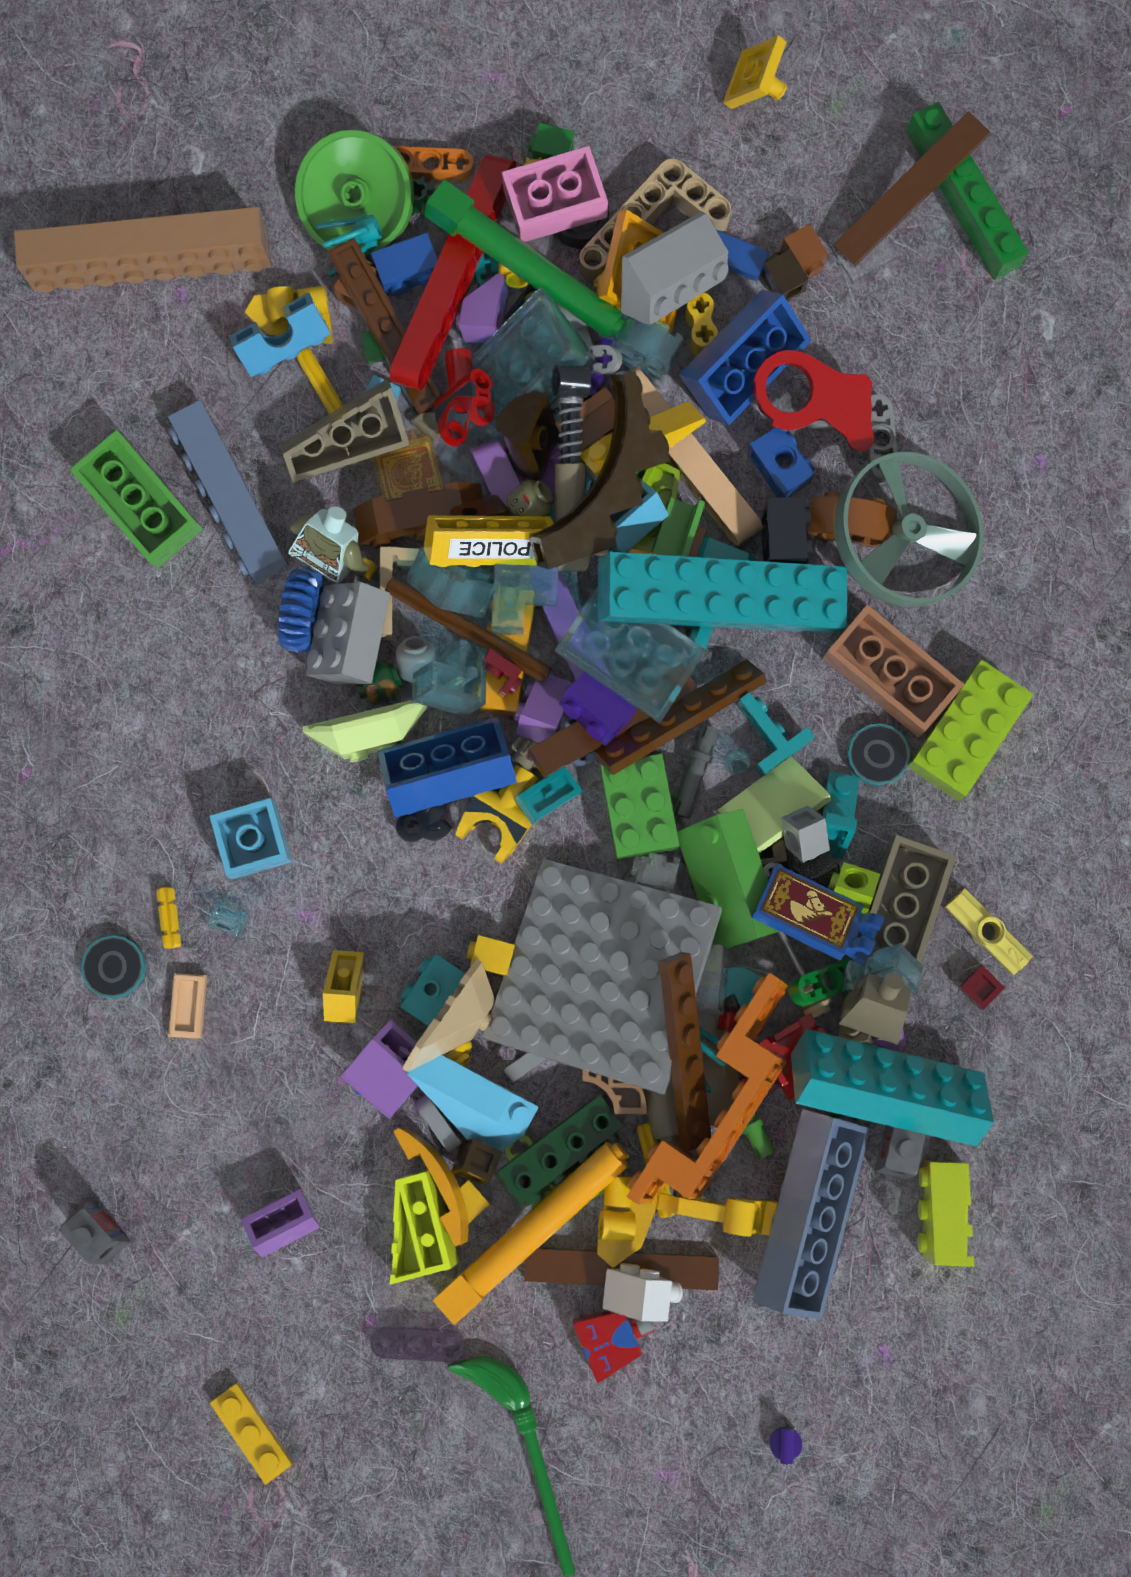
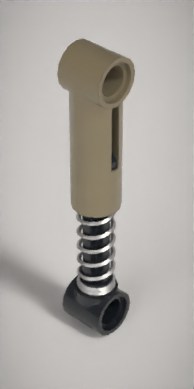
M555 365L552 371V392L555 397L559 398V403L562 406V410L558 413L561 416V422L558 424L561 427V433L558 435L561 438V444L559 445L561 456L558 458L561 460V464H555V522L568 514L586 495V464L580 462V455L583 454L580 450V444L583 442L580 439V433L583 431L580 428V421L583 420L580 417V410L583 409L581 406L583 398H586L590 392L591 373L589 367L585 365ZM590 555L552 569L555 572H585L589 565Z

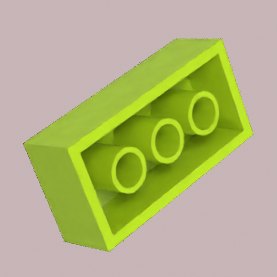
M982 659L973 666L963 681L965 685L946 706L907 767L956 801H960L967 796L1034 695Z

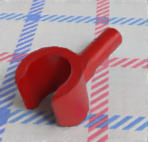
M730 1006L727 1012H719L717 1030L732 1032L737 1024L734 1021L736 1016L735 1006Z

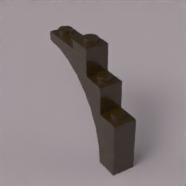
M620 371L611 374L615 396L614 429L609 452L601 472L590 490L568 514L553 525L529 536L538 567L551 569L617 546L615 539L617 528L610 515L643 504L641 496L643 494V486L640 479L636 476V472L669 462L667 438L663 435L662 430L649 429L650 415L643 405L641 396L643 386L635 371Z

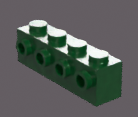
M601 1095L595 1096L494 1172V1175L515 1205L525 1203L526 1206H529L543 1195L540 1191L549 1183L555 1186L568 1176L566 1170L575 1163L579 1167L593 1154L591 1151L600 1144L603 1145L606 1142L612 1143L619 1137L617 1131L623 1125Z

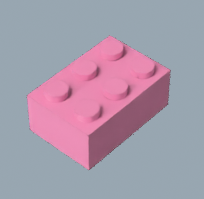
M590 146L502 172L503 190L519 239L523 242L607 217L608 200Z

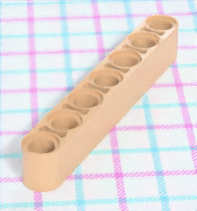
M634 366L629 370L635 371L642 382V401L650 416L671 408L638 367ZM611 383L610 387L612 389V392L614 393L613 383ZM692 433L669 449L667 454L670 466L680 470L679 477L698 501L702 500L705 502V510L735 546H740L763 528L759 517Z

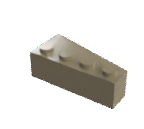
M388 378L281 444L282 453L292 482L410 445Z

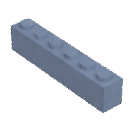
M201 400L167 416L172 424L168 431L176 445L182 443L186 451L181 454L189 471L195 469L199 476V479L195 480L199 491L203 497L209 495L213 505L208 507L216 523L222 521L227 530L222 533L230 549L236 547L241 556L236 559V562L243 575L250 574L256 582L287 566L282 553Z

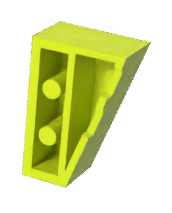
M924 1160V1167L919 1168L918 1175L919 1186L923 1187V1200H919L918 1217L919 1220H923V1233H919L917 1239L918 1252L922 1253V1258L934 1265L975 1267L974 1256H967L968 1236H973L972 1225H968V1206L971 1205L969 1164L959 1161Z
M429 1170L409 1174L395 1180L394 1242H392L391 1249L393 1259L389 1285L448 1270L460 1263L456 1247L439 1218L447 1212L443 1196Z

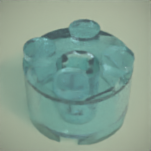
M627 316L614 347L618 348L621 352L622 364L624 366L633 368L635 364L646 369L645 374L654 379L661 380L663 375L668 374L683 342V337L678 332L675 337L668 333L670 326L659 320L649 326Z

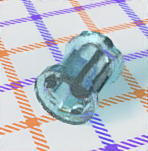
M218 902L210 915L208 928L223 930L231 933L233 938L239 939L245 930L249 914L244 911L238 913L224 908V905Z

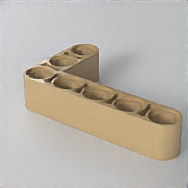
M673 158L662 162L618 210L627 209L652 225L669 205L673 203L690 218L701 211L706 213L715 229L721 232L726 231L731 215V205L724 196L683 162ZM669 175H674L678 179L675 181H669L665 177ZM697 194L701 198L693 200L689 198L688 195ZM654 196L658 198V201L649 202L645 198ZM618 211L580 252V275L589 282H594V279L605 270L610 250V244L606 243V241L613 236ZM717 212L722 214L723 217L717 219L713 218L710 214ZM589 260H596L600 264L598 266L591 267L587 265L586 262Z

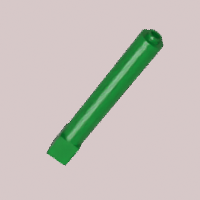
M445 179L441 182L426 202L424 214L426 218L453 237L457 233L606 339L610 335L617 336L625 324V321L621 319L623 316L621 310L599 298V295L475 208L472 198Z

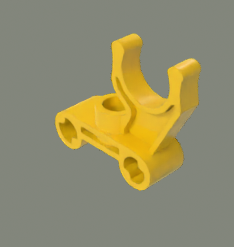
M658 1193L656 1209L678 1215L722 1222V1231L729 1234L751 1237L752 1234L770 1236L772 1219L776 1213L778 1202L765 1199L731 1197L727 1198L726 1203H720L702 1197L701 1199H687L683 1195L679 1197Z

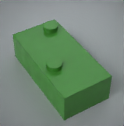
M115 430L70 469L147 561L157 569L204 530L118 430Z
M744 809L715 815L677 832L679 844L698 901L722 908L712 941L715 953L779 932L752 918L768 880Z

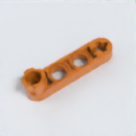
M394 146L402 156L409 159L408 168L413 179H420L424 176L427 180L463 181L470 178L474 172L473 157L464 149ZM436 158L439 161L437 168L433 170L424 168L423 162L425 159ZM444 159H448V170H444ZM458 160L464 161L465 165H463L462 170L457 169Z

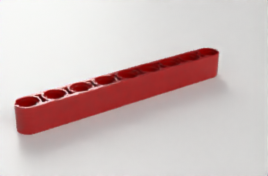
M485 154L467 192V196L474 200L473 206L497 223L506 202L502 172L516 168L517 163L515 160ZM458 233L455 237L451 234L448 235L391 365L390 381L392 383L417 390H423L427 384L483 255L482 250Z

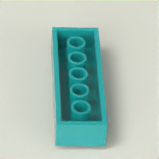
M808 1029L804 1031L791 1053L796 1104L976 1147L994 1123L985 1074L983 1072L873 1045L870 1046Z

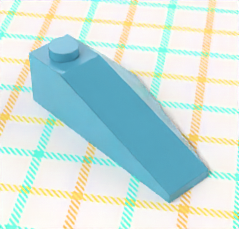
M444 1055L409 1072H405L467 1140L476 1139L500 1151L505 1150V1148L524 1136L539 1108L523 1096Z

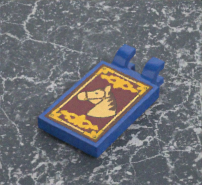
M778 864L775 865L752 916L753 919L840 961L846 954L862 965L865 963L867 956L871 954L875 942L872 940L877 930L879 931L885 919L875 913H861L864 905ZM860 932V933H861L863 936H865L866 938H863V937H858V938H857V935H858V933Z

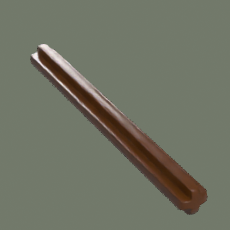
M391 578L387 583L385 591L389 592L392 597L486 651L494 650L540 682H544L551 672L549 665L399 579Z

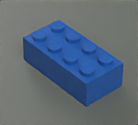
M761 290L678 375L709 419L730 425L754 400V375L762 362L780 351L794 350L801 352L812 339L783 294ZM781 365L773 369L768 376L766 387L787 365Z
M498 717L377 751L386 792L395 818L517 783Z

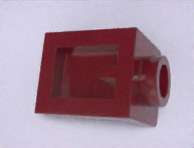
M490 649L481 661V663L486 665L484 670L498 680L501 677L507 679L498 692V696L503 698L507 693L513 695L522 682V679L518 677L522 669Z

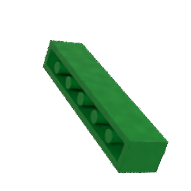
M938 101L914 113L906 133L922 157L953 127V124ZM970 154L938 187L992 278L996 280L1019 268L1029 252Z

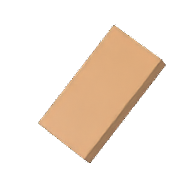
M174 973L168 1037L202 1039L207 975Z

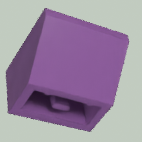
M390 1019L346 1069L341 1078L390 1119L418 1087L405 1073L406 1071L402 1069L417 1042Z

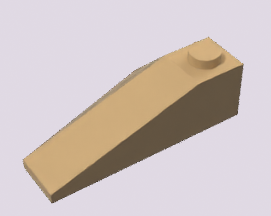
M478 959L463 976L458 984V988L452 996H449L437 1017L433 1019L414 1046L402 1068L406 1072L472 1040L479 1029L485 1032L493 1019L490 1011L494 1006L495 998L483 963Z

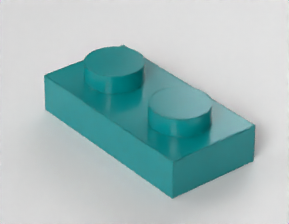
M565 766L525 790L514 800L533 825L577 797L583 790Z

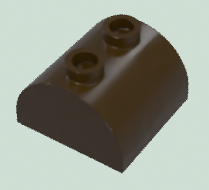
M528 393L515 398L506 405L502 413L497 416L495 422L496 432L502 433L504 437V450L506 453L511 454L517 471L522 477L534 481L542 480L560 434L559 429L555 425L556 421L545 393Z

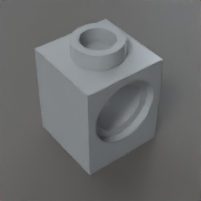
M810 806L781 817L785 847L800 861L812 860L830 850L826 818Z

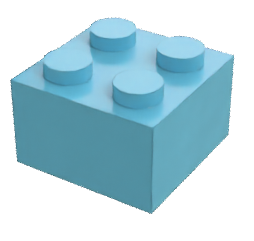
M268 798L210 815L226 877L234 880L293 862L278 806L273 799Z

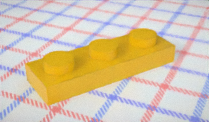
M239 1381L210 1402V1405L265 1485L293 1465L294 1461Z

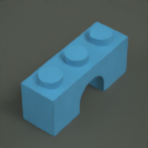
M310 293L283 306L286 318L289 321V326L283 334L279 336L266 335L262 332L257 322H254L230 336L233 349L251 377L257 374L263 375L268 373L275 364L282 360L288 361L295 358L302 349L310 345L316 346L321 344L326 339V336L331 334L324 317Z

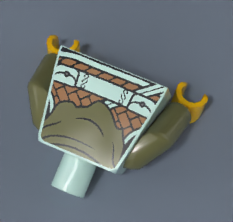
M333 506L328 510L320 509L315 515L307 513L290 524L291 532L298 537L288 554L314 571L320 572L322 576L334 584H339L351 571L356 575L364 576L370 581L378 568L371 560L362 558L360 547L357 544L359 533L357 529L345 522L346 512L342 508Z

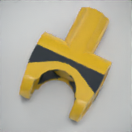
M515 765L513 768L517 783L500 788L498 792L490 790L473 796L466 807L455 836L463 840L470 830L473 831L476 826L482 823L495 825L502 834L501 847L494 858L500 864L505 862L532 826L514 799L525 790L537 784L539 779L518 765Z

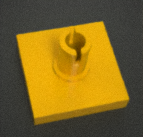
M777 35L742 50L723 104L733 109L766 95H770L775 101L779 100L784 95L787 84L775 77V73L787 41Z

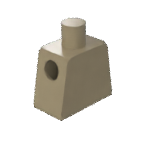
M872 973L866 974L846 996L839 1024L898 1045L908 1010L911 989L903 985L902 978L895 973H888L884 978Z

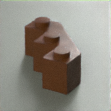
M457 481L445 484V490L432 492L428 491V488L402 492L401 498L386 501L385 496L362 503L353 508L356 529L359 533V544L372 545L373 548L380 549V547L390 546L391 541L400 536H415L416 540H425L428 515L450 516V510L454 506L482 499L480 483Z

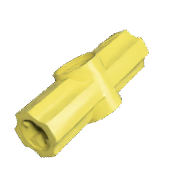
M965 888L957 893L944 907L971 934L974 942L979 946H983L1012 976L1020 971L1033 957L1006 930L1004 923L997 917H993ZM985 923L990 924L994 928L995 935L992 940H987L982 935V927Z

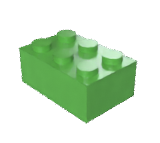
M657 754L643 757L614 775L600 765L616 861L678 850L680 845L663 755Z

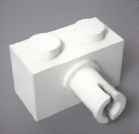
M622 1263L620 1264V1269H607L603 1309L639 1321L668 1322L670 1302L678 1303L683 1295L682 1286L679 1282L659 1277V1271L640 1269L638 1265Z

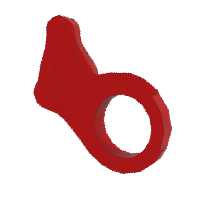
M794 350L777 352L762 362L754 375L753 396L760 412L771 420V426L783 430H797L822 418L844 436L851 449L867 451L874 444L875 438L871 423L872 381L867 375L838 372L811 355ZM791 365L797 367L806 375L809 381L810 393L808 401L802 409L796 412L787 413L778 410L767 397L766 383L768 376L778 366Z

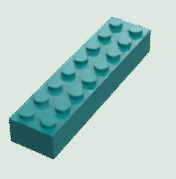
M608 552L598 558V621L834 633L847 629V568L842 566Z

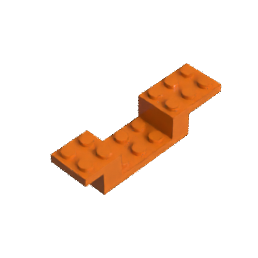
M771 973L766 978L760 977L752 990V993L755 994L748 1006L744 1004L734 1018L737 1024L732 1032H726L717 1044L719 1052L716 1057L749 1079L746 1083L740 1082L732 1094V1098L735 1100L728 1111L724 1109L714 1123L717 1129L711 1139L706 1137L698 1147L696 1154L699 1155V1158L689 1151L681 1149L680 1145L676 1142L662 1140L660 1145L655 1143L646 1156V1160L649 1161L642 1172L637 1171L628 1184V1188L631 1190L627 1197L636 1204H651L664 1183L687 1199H701L787 1061L755 1041L789 988L782 980Z

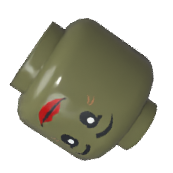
M528 479L522 482L507 496V505L510 510L509 516L548 515L552 511L553 500L550 489L539 480Z

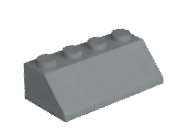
M701 211L623 256L621 313L650 326L726 279L728 273V250L706 213Z

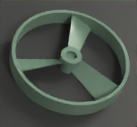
M896 452L875 459L859 470L847 482L840 494L835 510V540L845 567L865 591L888 604L917 608L945 599L960 590L969 581L980 561L983 550L984 530L978 504L967 484L953 469L928 455L916 452ZM899 463L918 466L939 478L958 500L966 518L968 532L926 525L925 520L920 515L915 513L908 514ZM879 466L902 518L894 523L892 536L860 562L849 535V504L859 480L869 469ZM915 542L964 565L955 583L943 594L935 597H907L887 589L882 584L907 546Z

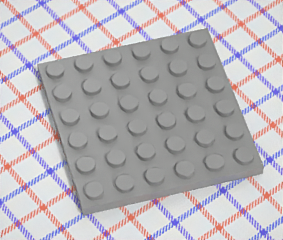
M543 859L514 944L515 948L508 975L503 976L491 1012L493 1019L486 1028L483 1038L497 1044L665 1095L671 1076L672 1061L669 1056L659 961L680 952L691 953L696 996L722 908Z

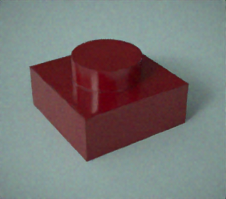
M980 965L958 987L980 1010H984L1005 989L983 965Z

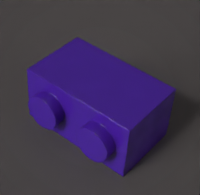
M591 667L566 689L559 703L570 718L576 719L586 728L588 734L593 739L599 740L605 746L630 723L637 711L634 705Z

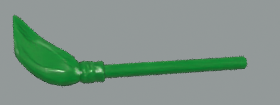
M489 1356L474 1357L449 1364L447 1366L449 1371L473 1382L500 1405L512 1411L518 1433L523 1434L562 1574L565 1577L574 1575V1564L535 1430L538 1425L535 1421L533 1408L530 1405V1393L525 1381L512 1367Z

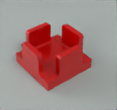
M810 1013L803 1015L758 1042L787 1061L776 1079L787 1100L795 1097L791 1061L792 1051L806 1029L825 1033L822 1026L816 1024Z

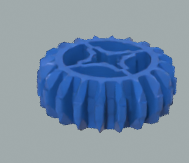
M296 568L287 577V582L284 584L277 626L278 641L282 648L290 649L289 651L308 652L311 650L314 636L313 627L317 621L320 607L319 598L324 588V579L320 572H315L312 569Z

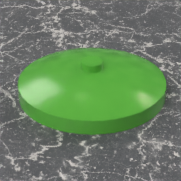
M344 130L324 137L308 151L297 173L295 201L304 227L311 237L322 246L325 241L352 231L351 227L356 224L317 229L316 225L318 223L357 217L364 213L367 216L373 214L379 223L383 237L377 240L378 246L364 253V256L371 255V252L392 245L405 230L414 206V185L407 163L398 150L388 141L372 133L360 130ZM347 241L341 242V243H339V244L332 245V246H330V247H327L326 249L330 250V249H332V248H334V247H336V246H338V245H341V244H343V243H345V242H347Z

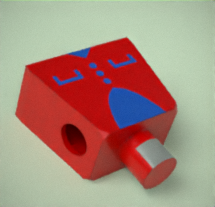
M609 1310L573 1319L574 1329L597 1383L602 1382L642 1355L637 1339L654 1332L650 1321H639L636 1319L629 1321L627 1316Z

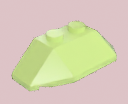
M424 697L305 725L302 726V729L308 738L344 760L350 759V762H358L369 758L368 754L406 743L426 712L427 703Z

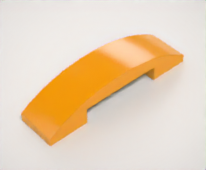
M408 1128L396 1129L393 1132L408 1160L422 1157L450 1209V1212L439 1218L455 1247L468 1242V1217L463 1195L454 1174L437 1150L423 1137Z

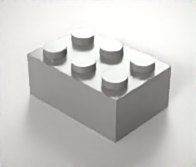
M362 582L324 585L323 592L319 598L320 607L317 621L313 627L314 636L311 651L307 656L306 675L335 685L372 684L390 593Z

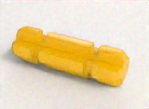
M162 887L157 889L156 895L157 902H160L161 905L158 906L161 931L164 932L162 936L163 947L166 949L178 948L181 946V937L177 933V930H179L177 905L173 903L176 900L175 890L172 887Z

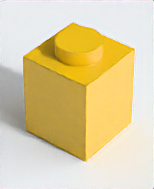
M478 935L476 942H470L466 959L471 960L470 967L478 959L483 963L486 972L507 976L515 945Z

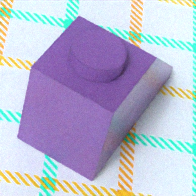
M496 274L463 299L461 311H458L456 315V328L461 331L464 342L500 343L509 293L503 274Z

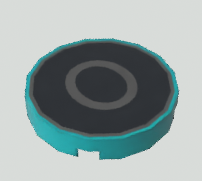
M879 723L867 725L854 735L849 742L847 759L853 774L856 777H860L862 782L881 786L890 784L902 776L909 764L910 750L908 742L901 732L892 726Z
M115 935L102 937L92 943L83 955L81 964L83 980L91 991L101 997L116 999L128 996L144 979L146 971L145 956L137 944L126 937Z

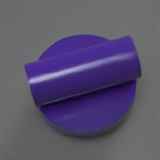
M788 1426L779 1427L770 1436V1450L780 1460L781 1464H793V1459L802 1450V1439L795 1429Z

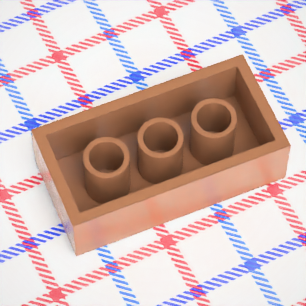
M866 605L823 657V660L917 737L921 736L965 685L869 605Z

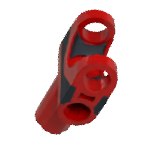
M466 348L451 349L446 352L445 363L449 389L434 401L438 432L443 441L452 447H457L466 440L470 419L474 424L484 427L495 416L492 380L484 370L473 369L471 352ZM477 410H482L485 418L481 417ZM448 428L454 431L457 439L450 434Z

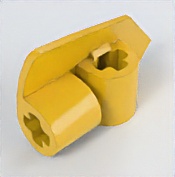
M325 285L295 290L289 286L274 287L268 289L267 294L255 295L245 310V313L254 322H257L258 326L267 335L279 336L289 326L283 306L310 293L331 333L326 336L322 343H333Z
M617 1176L604 1188L603 1210L600 1211L598 1221L597 1254L612 1268L642 1248L656 1210L658 1194L651 1204H636L627 1197L631 1190L628 1188V1184L633 1176ZM666 1183L663 1184L662 1188L658 1193L663 1192Z

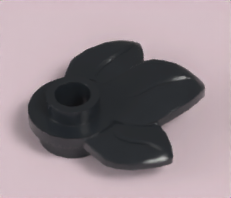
M446 803L400 816L396 822L398 836L407 842H417L422 838L431 841L444 838L452 829L449 823L441 819L446 809ZM414 822L417 824V828L410 830L406 824Z

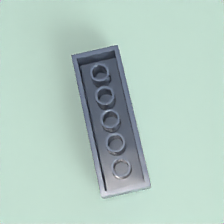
M802 1109L801 1117L797 1124L794 1144L789 1155L784 1182L780 1189L776 1213L772 1219L767 1247L764 1250V1259L759 1278L755 1284L752 1302L783 1314L822 1319L871 1128Z

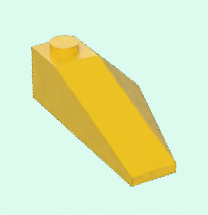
M687 401L650 416L649 429L662 430L663 435L667 438L670 449L703 425L706 420ZM613 432L594 441L583 449V454L580 455V462L586 464V472L594 482L600 474L609 452Z

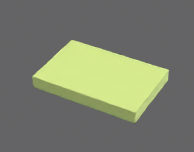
M790 756L719 808L718 813L722 814L744 809L757 851L761 853L784 836L781 817L806 806H810L815 811H818L831 801V796Z

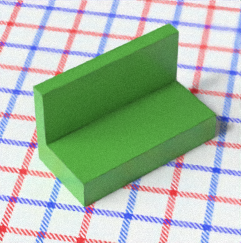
M670 498L665 508L668 516L660 523L651 553L688 557L705 502L699 500L692 506Z

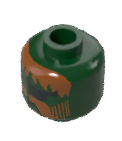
M385 660L376 661L372 684H355L361 699L368 698L369 702L373 705H378L397 697L399 687L403 686L394 663L388 664Z

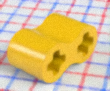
M705 292L687 302L685 319L691 327L689 347L695 356L718 335L717 327L712 322L714 301ZM700 337H705V340L708 342H703L702 338Z

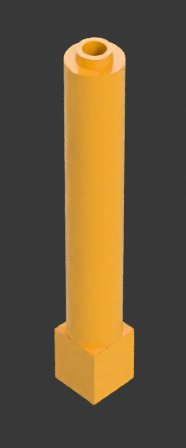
M609 1142L604 1143L468 1268H465L446 1285L432 1301L453 1325L459 1322L494 1287L628 1167L626 1159L629 1156L617 1142L613 1145Z

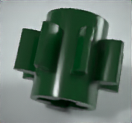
M422 176L420 179H413L414 206L411 216L415 213H422L424 215L426 202L435 192L434 185L427 186L425 177Z

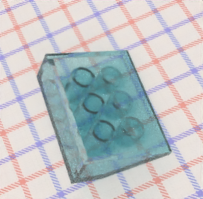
M542 287L472 356L473 369L484 370L491 378L493 384L495 416L484 428L486 432L504 441L502 433L496 432L495 422L497 416L502 413L509 402L524 394L545 393L551 406L559 399L553 395L551 386L552 371L555 365H585L590 369L596 363L586 342ZM477 410L479 415L485 418V414L482 412V410Z
M597 586L554 651L660 723L706 650L670 625L598 621Z

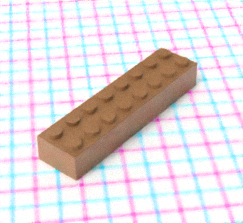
M259 207L14 231L16 266L32 289L39 292H51L55 288L65 287L76 290L83 288L85 285L95 284L107 287L115 282L125 281L137 284L145 279L155 278L167 281L176 276L197 278L206 273L227 275L236 270L257 272L263 270V268L271 267L269 234Z

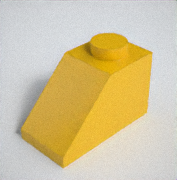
M332 951L323 990L324 1021L356 1023L361 997L364 952Z

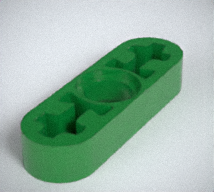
M848 958L792 980L789 985L790 997L795 1004L807 1006L854 988L867 974L865 965L856 962L852 958ZM851 970L853 976L844 979L842 973ZM824 974H827L832 979V990L825 985L823 980ZM813 986L814 991L804 993V987Z

